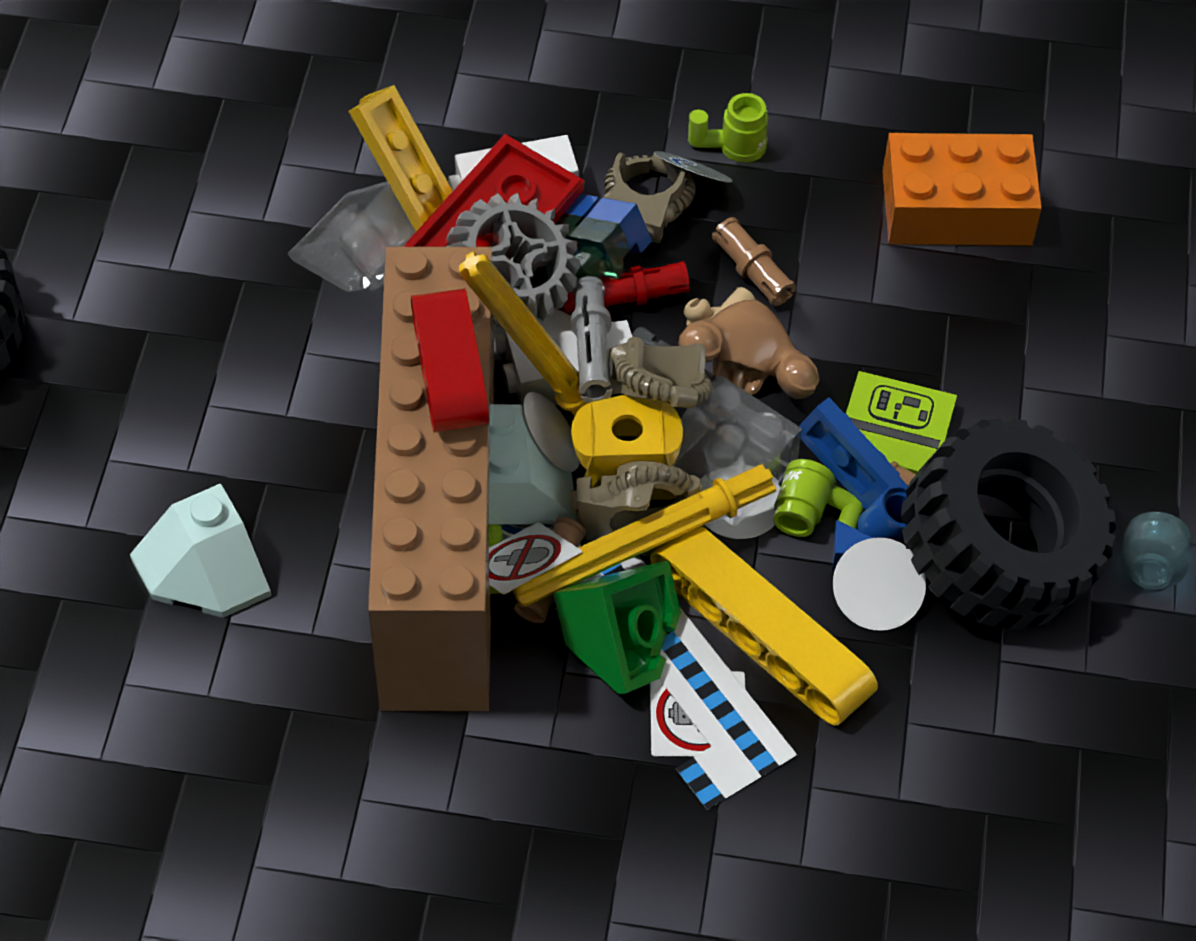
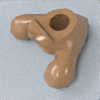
M743 300L733 303L709 320H700L687 325L679 336L678 346L701 343L705 346V363L712 361L714 381L721 387L725 399L734 400L743 395L751 396L756 394L769 375L777 378L779 386L786 395L794 399L808 398L814 393L820 379L817 367L809 357L794 347L787 331L777 316L758 300Z

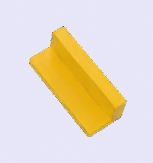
M395 85L366 95L359 100V105L349 110V113L413 228L417 231L451 194L452 189Z

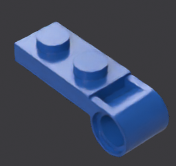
M828 397L810 413L794 433L830 469L839 482L861 502L865 511L858 519V531L872 538H888L901 542L904 539L902 530L908 525L902 523L901 519L902 503L907 499L906 489L908 485L899 476L900 473L890 464L885 455L877 450L853 424L849 416L842 412Z

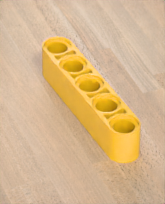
M703 526L662 544L651 553V564L669 561L677 595L825 722L834 726L840 725L877 691L878 682L875 675L860 658Z

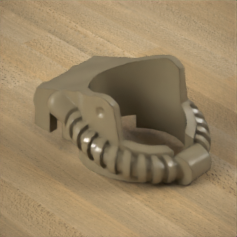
M619 152L614 165L606 174L604 182L606 194L603 198L636 203L652 238V242L660 244L664 227H667L668 222L674 221L692 203L696 194V186L692 175L686 169L667 162L655 154L650 158L647 155H642L639 158L637 155L633 156L632 159L631 157L625 158V154ZM651 170L667 174L674 184L664 192L644 195L633 191L626 182L632 177L649 173Z
M631 337L626 343L611 347L609 350L610 379L622 382V394L656 401L661 400L663 403L669 401L672 407L692 409L696 405L707 401L713 391L712 383L704 373L706 348L701 343L684 346L644 345L640 337Z
M634 461L617 467V475L602 476L601 486L591 488V476L577 478L576 490H571V504L573 510H579L576 512V521L586 529V541H594L701 492L702 487L697 476L689 475L675 466H668L653 461ZM654 489H664L671 491L676 496L679 495L671 504L663 507L648 508ZM661 545L640 554V556L650 557L651 553Z

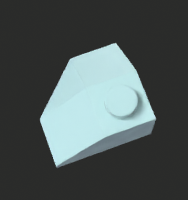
M221 483L172 504L130 554L131 560L152 600L171 605L176 600L202 607L203 613L224 618L271 596V590L245 526Z

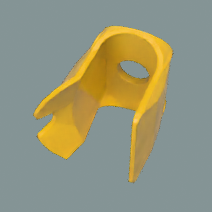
M621 395L583 405L574 417L571 435L576 455L582 466L586 469L584 477L591 476V488L601 486L602 476L617 475V467L629 462L653 461L672 466L680 453L683 441V427L677 411L669 403H663L661 400L656 401L630 395ZM616 436H639L632 441H622L616 438ZM654 489L651 500H670L676 498V495L664 489Z

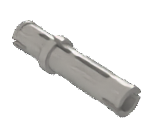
M582 277L577 280V284L572 291L575 310L571 315L570 321L572 332L577 336L579 395H581L583 401L590 403L610 398L613 393L607 334L610 332L612 325L610 313L605 308V287L603 282L596 277Z

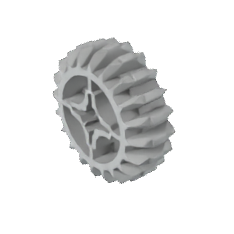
M499 193L492 196L488 204L479 199L473 203L470 212L465 210L459 215L456 220V226L452 227L446 239L449 244L447 247H476L477 239L492 233L493 242L491 247L492 263L535 318L538 317L542 321L550 318L554 309L558 310L564 306L568 300V293H571L577 284L575 274L580 268V259L573 255L577 250L578 241L564 239L569 232V224L555 225L553 222L555 209L547 211L545 214L538 211L537 198L531 200L528 206L522 205L518 193L512 195L507 204ZM546 266V283L532 288L530 280L533 277V273H535L538 267Z

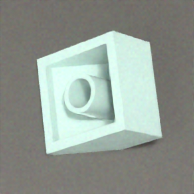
M491 404L489 524H535L539 522L541 524L554 525L558 517H567L576 521L577 511L572 509L571 490H574L572 472H566L556 467L540 450L527 426L523 405Z

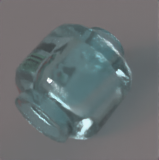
M1164 512L1143 513L1132 519L1125 529L1120 551V566L1124 574L1135 584L1150 590L1170 588L1181 582L1188 572L1192 552L1193 536L1189 527L1178 517Z

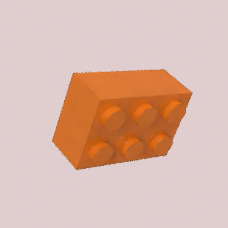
M889 133L883 165L889 244L1033 245L1042 208L1032 134Z

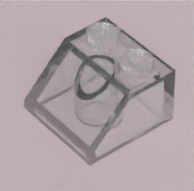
M387 181L347 192L287 254L294 262L346 292L365 288L373 291L384 284L386 247H402L416 231Z
M719 375L712 382L713 391L710 398L692 409L687 408L681 418L683 441L680 453L672 466L680 468L689 475L697 476L700 479L703 491L712 487L714 479L721 478L725 481L763 464L765 469L769 468L772 473V481L776 486L783 479L788 463L798 459L802 428L725 377ZM764 498L738 509L737 516L733 518H728L725 515L719 519L735 529Z

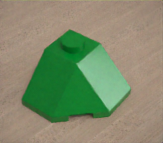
M669 561L588 579L553 592L565 645L616 693L625 694L660 679L666 659L660 655L666 633L676 630L681 614Z

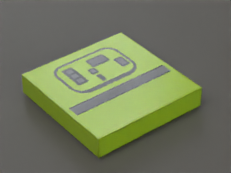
M859 371L846 414L877 450L885 455L890 464L895 461L903 468L917 474L920 468L946 440L957 395Z

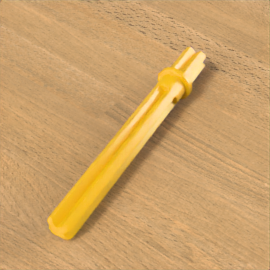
M474 251L468 253L466 261L459 265L460 275L555 392V399L558 405L564 410L571 411L575 416L583 405L588 404L579 395V372L487 255H478Z
M761 464L725 481L721 478L714 479L712 487L579 547L582 553L512 590L513 595L521 606L527 607L553 595V592L577 584L726 515L728 518H733L737 516L738 509L776 492V487L772 481L773 475L769 468L765 469L764 465Z

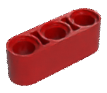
M466 289L410 296L415 337L433 433L489 425L486 388Z

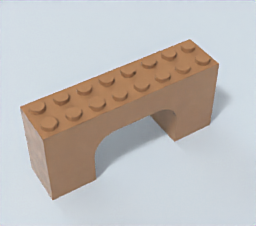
M386 247L368 608L380 711H489L491 626L489 587L490 422L486 426L433 433L415 337L410 296L466 289L486 388L490 420L491 404H494L495 392L494 319L491 312L460 275L459 265L466 261V255L473 251L477 252L478 255H487L492 262V247Z

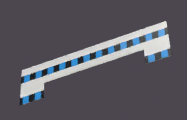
M585 538L581 540L579 547L592 541H586ZM638 555L588 579L646 566V564ZM554 599L553 603L551 604V606L554 608V610L557 608V607H556V603H555V599ZM680 608L681 614L676 630L666 633L660 655L666 659L660 681L711 745L710 748L676 767V770L708 810L792 759L797 754Z

